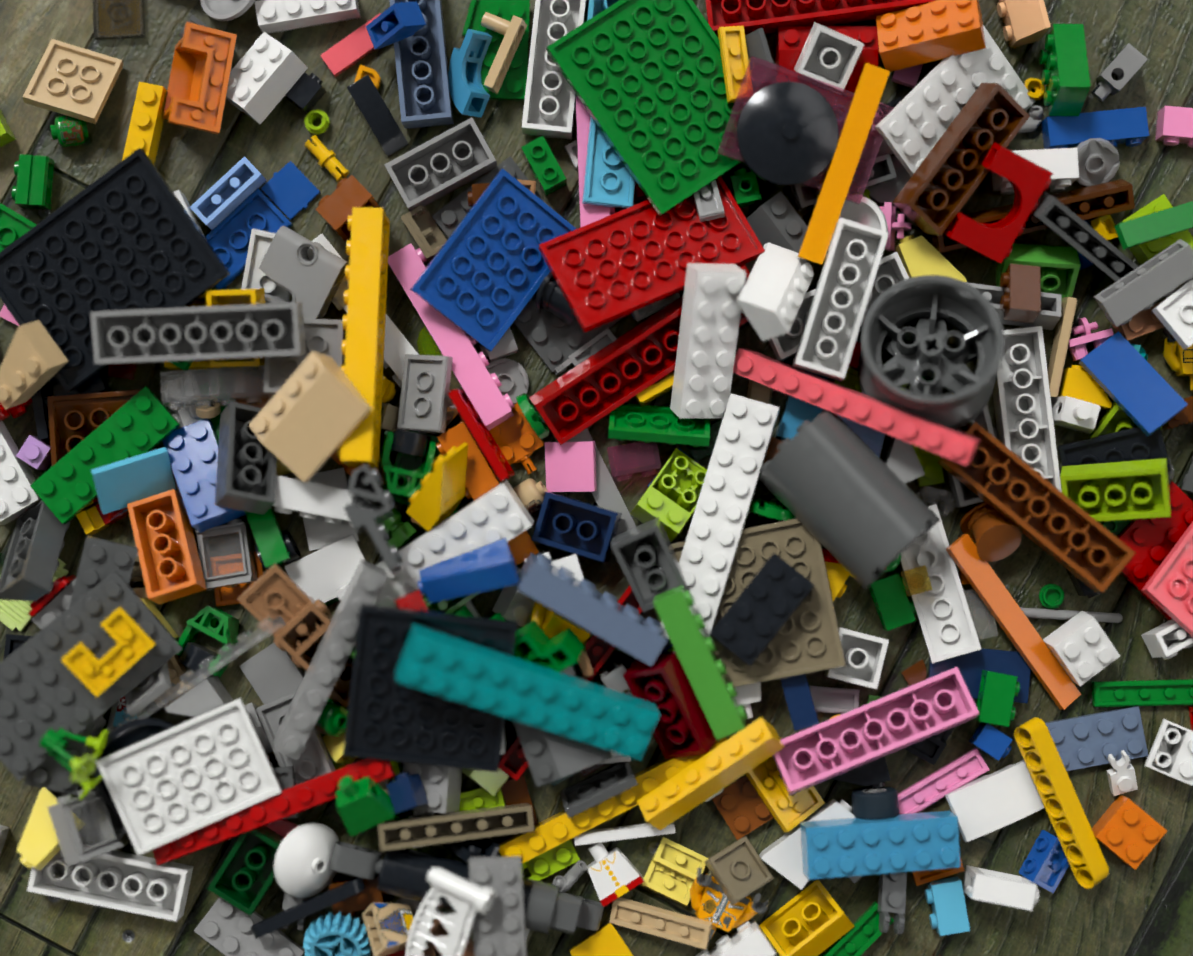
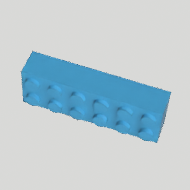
M951 811L898 814L892 818L878 820L846 818L800 822L803 873L808 879L960 867L958 816Z

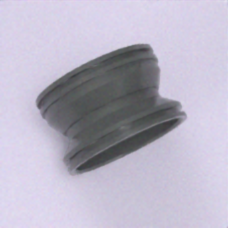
M917 276L894 284L874 301L863 324L858 366L861 392L955 430L966 426L987 405L992 395L996 372L1003 355L1004 331L996 309L980 291L971 285L946 276ZM919 320L916 329L913 327L899 329V327L906 323ZM946 323L956 327L962 333L958 331L947 332ZM910 340L914 344L906 345L903 341ZM954 344L958 348L951 349L947 345ZM881 350L892 357L883 366L881 363ZM977 358V370L974 375L965 364ZM930 377L933 379V381L926 382L922 380V378ZM910 385V392L902 389V387ZM943 388L953 393L941 396Z

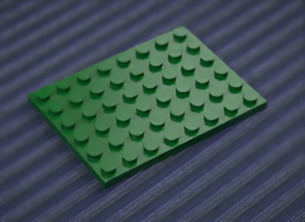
M619 0L547 46L546 51L659 216H662L743 162L737 147L736 128L740 113L747 102H727L719 38L693 0Z

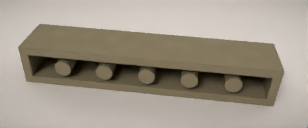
M520 803L447 814L389 820L378 824L377 830L379 848L381 851L531 832L534 831L532 805Z

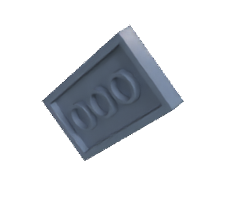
M1139 706L1045 722L1066 771L1108 764V754H1112L1115 760L1118 761L1122 757V750L1127 753L1130 759L1148 756Z

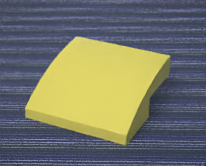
M662 837L643 877L644 882L640 885L686 907L690 900V888L697 877V869L701 867L703 873L706 866L705 861L709 858Z

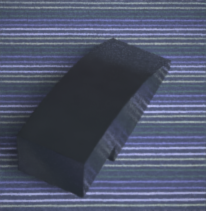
M369 75L347 87L388 157L409 145Z

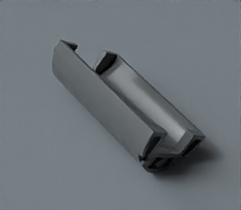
M824 409L812 422L804 421L796 430L798 434L792 439L786 438L777 447L780 450L777 455L760 468L762 474L759 480L866 590L884 573L887 566L920 536L923 537L940 521V518L836 413Z

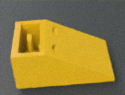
M466 442L458 448L453 446L445 457L440 455L432 465L434 468L433 472L428 473L420 484L423 486L421 490H417L409 499L411 505L406 513L428 532L449 517L465 496L468 444Z

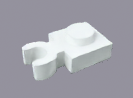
M1124 750L1121 751L1122 757L1118 761L1115 760L1112 754H1108V761L1113 769L1107 770L1110 792L1113 796L1138 789L1135 769Z

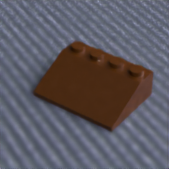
M142 389L47 397L52 466ZM159 444L151 451L159 449Z

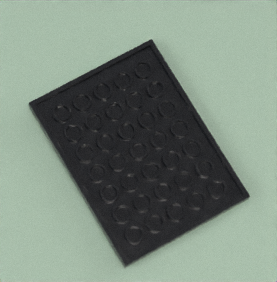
M138 148L0 252V299L20 326L37 320L41 322L68 360L55 376L66 392H71L109 364H94L90 312L186 307L231 273L144 150Z

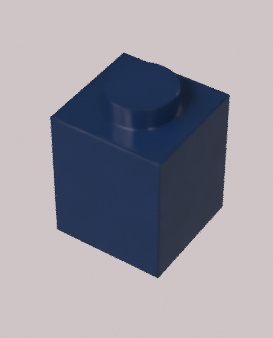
M404 772L394 777L395 781L386 784L395 814L407 812L428 804L420 774L409 775V772Z

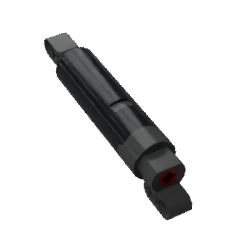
M335 842L329 866L332 870L366 879H376L377 874H380L378 880L379 892L419 902L423 901L432 888L430 882L426 880L432 867H440L470 882L468 863L408 848L387 850L384 859H381L382 853L379 851L345 842ZM523 877L526 929L546 934L548 929L571 935H574L575 927L594 931L599 930L604 907L600 902L558 892L559 886ZM440 896L441 904L438 905L439 907L455 910L446 897Z

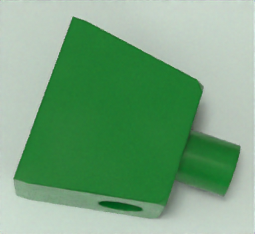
M345 776L339 781L338 786L340 789L336 791L337 809L350 836L395 817L389 794L370 777L354 781L351 776Z

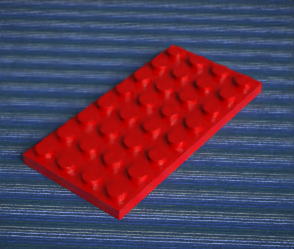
M721 176L716 179L725 217L700 222L693 195L662 216H659L650 201L646 200L539 245V251L584 332L684 290L687 263L736 264L741 266L757 259L760 254L765 252Z

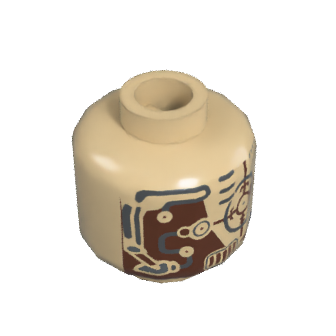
M531 478L526 479L513 488L530 515L541 509L545 493L548 492L541 481L537 483Z

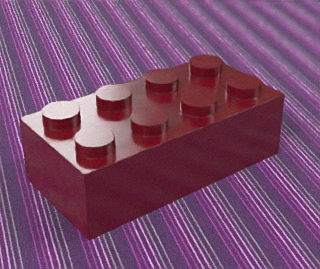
M676 651L659 654L652 666L639 659H635L623 674V677L633 697L656 705L660 716L652 734L664 758L673 759L707 754L717 739Z

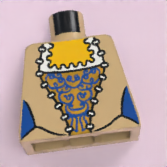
M372 903L362 913L373 955L387 956L406 949L409 931L414 919L410 906L408 904Z

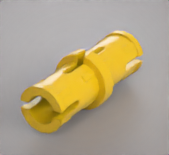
M316 135L312 136V142L308 139L304 146L319 160L318 164L321 167H325L336 181L340 182L343 179L342 175L346 177L349 174V170L337 160L333 150L329 151Z

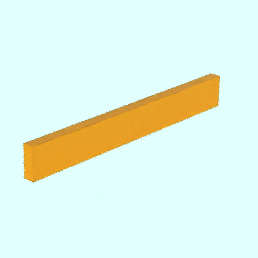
M868 63L864 65L838 139L837 148L831 159L797 256L799 258L822 265L890 71Z

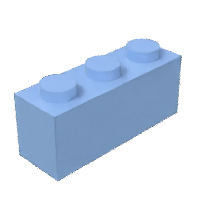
M244 156L192 204L190 209L206 226L213 230L267 180Z

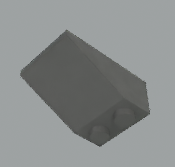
M659 517L612 537L611 547L643 613L655 608L653 604L655 596L681 585L684 586L685 591L689 590Z

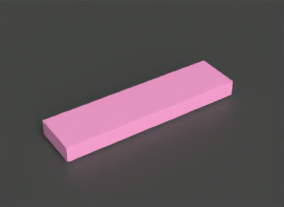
M973 748L897 794L898 814L918 813L944 798L946 794L989 771L990 769L978 749Z

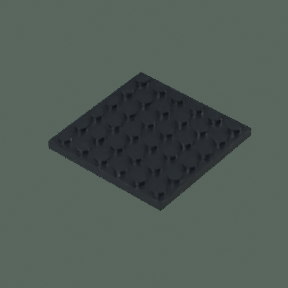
M361 604L343 755L498 772L505 721L504 716L396 682L395 670L413 624L513 656L517 622Z

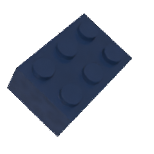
M546 492L532 541L601 562H608L612 550V537L616 536L622 513L556 493Z

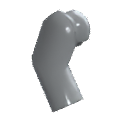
M1041 106L1031 107L1028 113L1030 117L1018 133L1033 132L1037 129L1044 118V110Z
M581 860L577 861L564 876H556L553 880V885L559 886V892L568 891L586 872V863Z

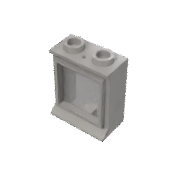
M234 519L227 522V525L213 527L202 533L195 530V533H197L200 563L207 588L206 591H214V588L237 587V584L243 583L253 584L258 579L250 524L242 522V519Z
M92 789L81 801L78 798L83 790L77 791L78 797L73 798L72 794L57 798L58 804L48 807L66 867L87 861L124 846L117 840L106 802L100 795L99 790L93 791Z

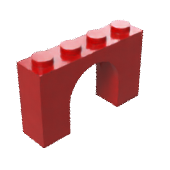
M994 142L982 166L1008 179L1012 184L1015 199L1011 211L1002 220L990 224L978 222L958 212L943 233L951 239L1001 264L1011 254L1012 244L1016 237L1023 233L1026 226L1025 222L1028 216L1036 210L1040 195L1050 186L1053 173Z

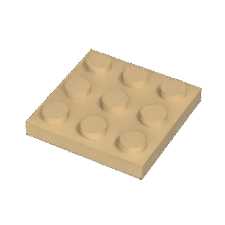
M51 39L23 95L24 103L96 124L123 68V61Z

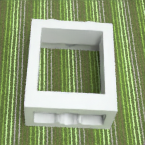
M966 865L963 892L971 899L1030 911L1033 910V904H1037L1039 890L1036 889L1037 885L1023 876Z

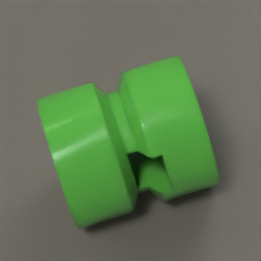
M393 508L394 516L381 523L390 538L386 541L389 548L394 545L399 550L417 533V530L408 521L403 522V515L396 508Z

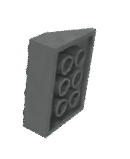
M578 662L561 671V673L584 680ZM513 720L537 787L612 758L609 750Z

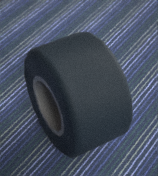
M883 786L871 789L870 787H863L853 790L851 794L853 815L856 818L866 820L887 819L897 816L899 812L897 790L894 788Z

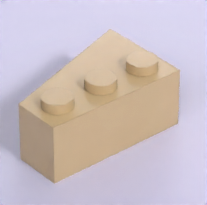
M39 320L18 326L0 367V403L5 410L27 402L68 362Z

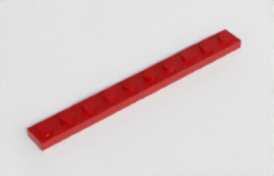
M366 758L282 790L277 795L152 849L156 864H165L336 799V791L340 789L338 783L345 776H351L354 781L370 777L376 783L395 777L390 760Z

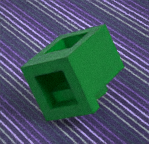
M748 168L734 171V176H730L729 183L732 195L738 206L742 208L760 204L762 198L756 175L753 172H749ZM748 182L750 188L747 190L743 189L741 183Z

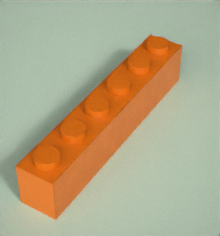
M464 421L437 436L439 441L436 443V446L443 456L453 446L458 448L465 442L468 444L465 496L467 499L473 498V500H476L500 484ZM527 530L507 542L516 565L525 561L524 559H527L531 553L534 555L539 553Z

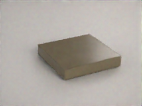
M746 836L705 861V864L709 870H712V875L732 906L774 879Z

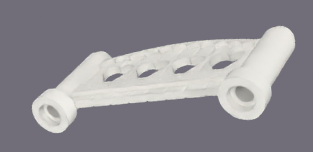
M432 867L426 879L430 882L432 888L423 899L413 919L407 939L405 956H425L424 950L428 948L427 940L434 943L442 956H463L476 913L479 912L485 915L489 911L495 899L496 891L487 886L483 888L440 867ZM440 896L446 897L457 913L440 914L437 910V906L441 904ZM433 919H439L450 935L433 936L430 931L434 926Z

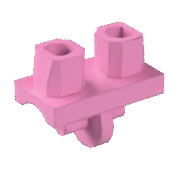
M884 202V206H881L880 209L886 218L889 232L885 249L887 251H895L896 231L897 239H904V231L911 230L912 224L905 222V214H898L896 222L897 207L893 206L892 202Z
M1085 317L1078 320L1079 326L1072 328V334L1081 333L1082 336L1070 339L1068 344L1073 361L1080 360L1088 354L1085 344L1093 342L1095 349L1109 339V337L1113 336L1112 328L1091 334V330L1098 329L1097 322L1089 323Z

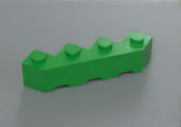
M465 605L452 613L474 617ZM500 612L490 618L505 620ZM533 620L516 631L513 657L561 672L578 662L585 646L570 627L549 639L536 621Z

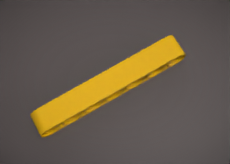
M1034 717L1017 727L1014 731V737L1077 882L1085 889H1091L1109 875V868L1050 732L1043 720Z

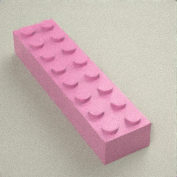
M955 667L781 739L784 748L772 755L790 796L973 720L978 716L979 712L958 667Z

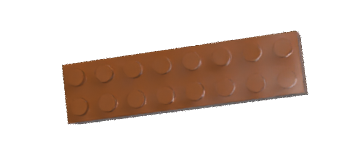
M977 422L970 423L962 433L980 439L971 464L964 465L943 456L938 461V464L1011 524L1016 526L1023 534L1094 592L1103 593L1135 552Z

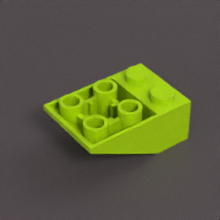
M676 448L630 514L643 524L659 517L671 543L696 509L707 469Z

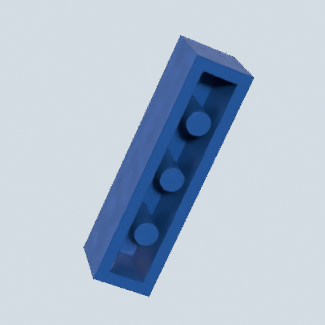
M1146 107L1080 113L1079 116H1048L1041 122L1044 149L1076 148L1081 142L1090 138L1108 140L1114 147H1117V144L1126 143L1127 147L1141 145L1142 141L1149 137Z

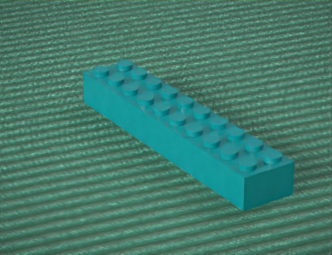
M416 624L412 625L395 670L396 682L640 761L643 758L660 716L654 703Z

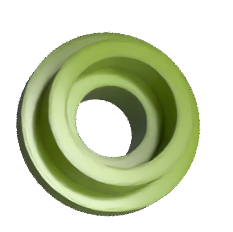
M315 109L306 115L304 123L310 133L319 135L328 129L330 121L324 111ZM315 119L322 120L320 126L313 125Z

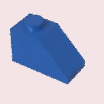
M417 1L401 2L390 6L369 23L366 29L374 48L380 49L412 36L424 27L426 23Z

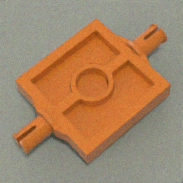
M516 403L515 407L511 408L514 416L489 431L509 464L521 462L527 474H530L532 471L537 470L530 456L535 450L545 445L543 439L541 440L524 416L519 404Z

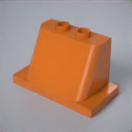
M186 22L183 37L176 44L163 119H167L168 123L214 134L220 133L236 34Z

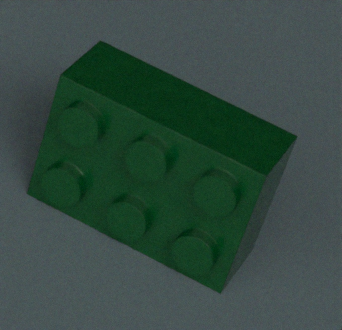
M266 826L241 834L209 885L208 890L251 916L276 879L274 861L284 837Z

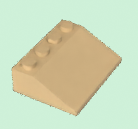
M312 351L252 420L249 427L267 449L304 483H308L371 412L372 408L331 356Z

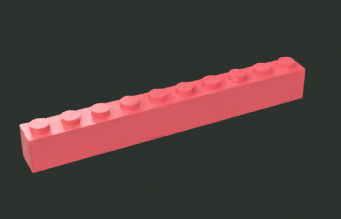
M738 348L733 368V373L961 464L969 465L973 460L980 439L815 374L792 367V365L754 350Z

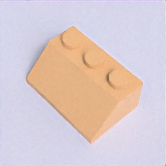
M998 0L997 12L1000 18L1003 17L1005 25L1003 27L1004 38L1006 41H1009L1011 48L1037 42L1050 29L1051 25L1044 0Z

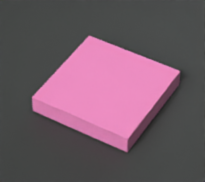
M567 441L562 445L559 442H545L546 488L548 492L597 491L595 441Z

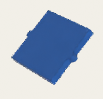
M291 161L278 173L274 172L273 177L261 188L290 220L303 209H307L308 204L321 193Z

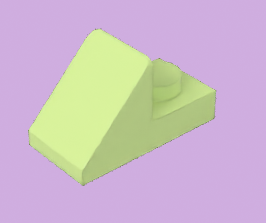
M462 768L463 774L494 797L509 778V775L500 768H498V772Z

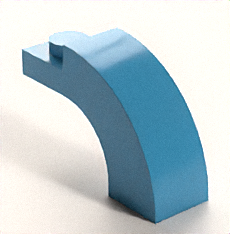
M472 29L467 30L461 48L453 49L449 64V89L452 100L462 115L482 118L490 95L485 91L481 82V67L492 36L486 32Z

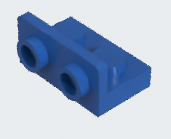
M1042 830L1019 870V874L1053 894L1070 865L1059 839Z

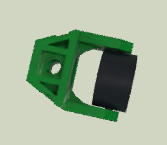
M394 428L392 432L385 431L380 448L378 468L384 491L387 490L390 493L411 497L417 490L421 489V481L431 472L436 449V442L429 441L430 436ZM390 451L423 457L422 463L414 471L393 467L389 459ZM402 477L403 481L398 485V480Z
M207 605L194 618L187 620V625L178 641L182 650L176 655L180 656L178 659L180 663L208 677H213V675L221 677L238 648L239 619L218 608ZM199 632H204L222 642L223 646L219 654L194 643Z

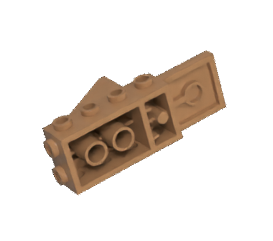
M275 563L238 597V601L274 636L275 640L273 641L276 646L283 652L286 650L292 656V661L300 669L304 667L307 670L333 615L320 599L315 601L311 596L309 597ZM349 657L329 695V698L334 703L339 702L345 707L349 705L353 663Z

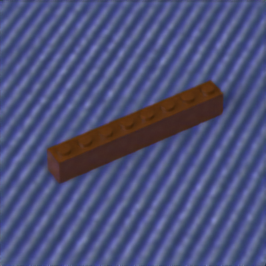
M1123 179L1052 195L1082 220L1135 209L1133 186ZM1013 204L965 215L981 223H995L1008 215ZM1030 214L1025 222L1026 226L1022 234L1047 229L1048 227L1034 215ZM945 233L941 236L931 234L932 245L940 253L967 247L951 239Z

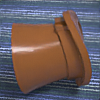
M986 502L970 510L960 522L961 531L964 534H968L972 540H975L977 553L985 561H999L1008 557L1018 548L1022 540L1020 530Z

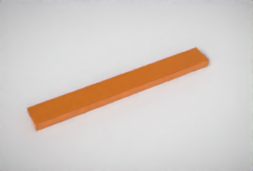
M963 534L947 547L946 551L1060 710L1066 709L1081 695L1080 691L989 563L979 557L977 547L968 534Z

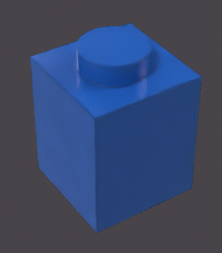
M985 722L980 723L969 740L970 743L998 761L1001 757L1005 758L1012 747L1010 745L1012 742L1011 738Z

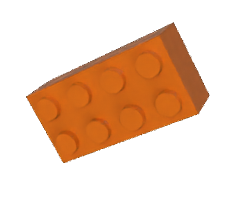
M937 0L876 16L879 53L885 70L890 72L986 48L982 14L978 0Z
M172 489L127 504L148 599L160 605L207 590L193 528L181 493Z

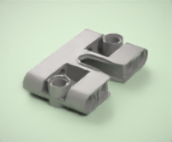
M283 225L275 234L259 269L275 284L290 292L293 298L292 302H303L304 319H323L345 276L346 265H349V262L324 249L320 243L312 242ZM309 247L314 250L315 254L312 260L307 256ZM265 294V303L285 302L278 297Z

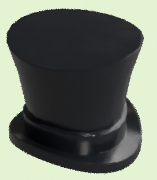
M550 272L538 289L536 312L540 313V308L546 312L549 311L566 325L570 326L576 316L553 274Z

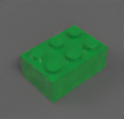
M1053 24L1050 34H1046L1045 48L1040 50L1039 62L1044 66L1041 78L1042 85H1046L1044 106H1048L1049 116H1079L1091 88L1084 25Z

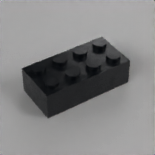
M773 553L710 634L749 666H752L816 585Z

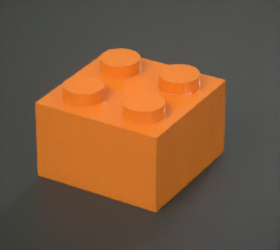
M1119 795L1092 827L1096 840L1134 870L1137 869L1167 832L1158 822L1123 795Z

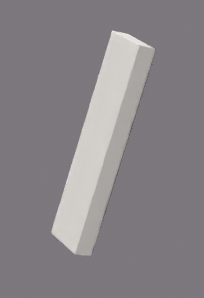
M673 822L661 831L649 823L588 830L574 837L575 846L673 834L675 833V825Z

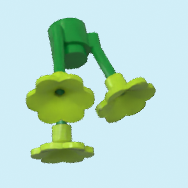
M51 728L42 737L39 746L47 750L46 753L53 756L72 774V782H78L83 787L82 794L78 798L81 801L103 778L102 774L92 780L88 776L94 772L96 768L95 763L102 755L107 743L109 730L105 729L102 731L98 738L91 736L86 738L67 732L62 728L58 731ZM65 738L85 743V746L94 748V755H85L81 760L78 757H72L64 751L68 744Z

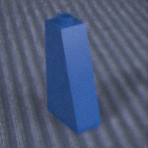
M506 538L419 570L420 580L417 581L421 595H427L430 603L520 583L515 560Z

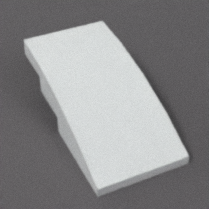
M1024 760L1016 764L1007 765L990 775H983L945 795L952 813L958 816V828L964 842H969L1045 808Z

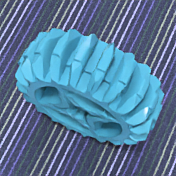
M329 911L326 917L320 914L317 920L313 919L305 931L303 941L305 956H370L372 949L365 924H360L359 917L352 919L350 913L347 916H343L340 911L336 915Z

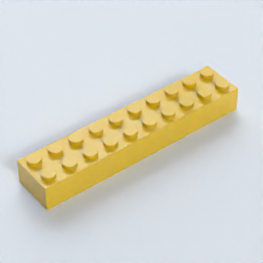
M352 207V215L348 216V230L351 231V240H347L346 245L347 255L350 256V265H346L345 278L349 280V290L344 292V304L348 305L347 315L343 316V330H347L346 340L342 341V355H345V365H341V370L372 410L339 446L337 457H340V460L348 467L360 468L367 464L369 468H379L390 220L383 208Z

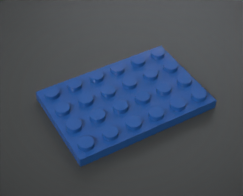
M501 169L410 290L485 349L492 351L538 290L544 278L551 272L539 251V245L576 230V228L507 171Z

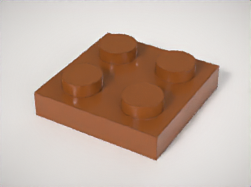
M746 775L726 786L722 793L712 799L737 840L774 818Z

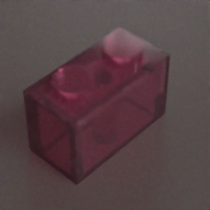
M639 441L607 447L612 478L617 477L618 482L633 479L632 475L642 473V477L657 475L656 470L661 469L657 442L645 443Z

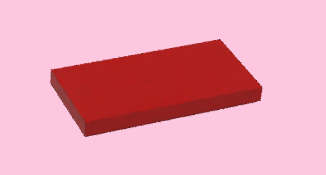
M454 389L449 392L448 395L499 480L504 481L513 477L515 472L494 437L486 428L463 389Z

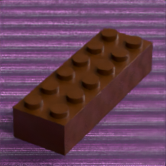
M981 83L894 199L893 203L924 233L941 236L990 171L982 166V163L993 143L995 142L1007 148L1030 115L999 83Z

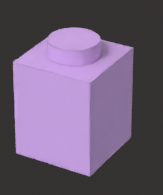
M29 435L16 457L37 470L46 471L52 462L51 446L46 441L38 440V437Z

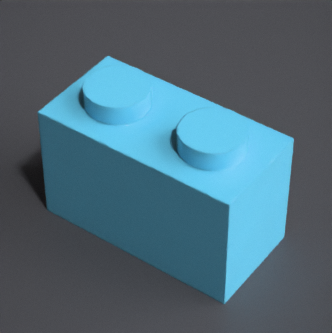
M956 876L928 882V889H925L927 904H931L933 914H929L932 930L935 929L940 936L970 931L962 881Z

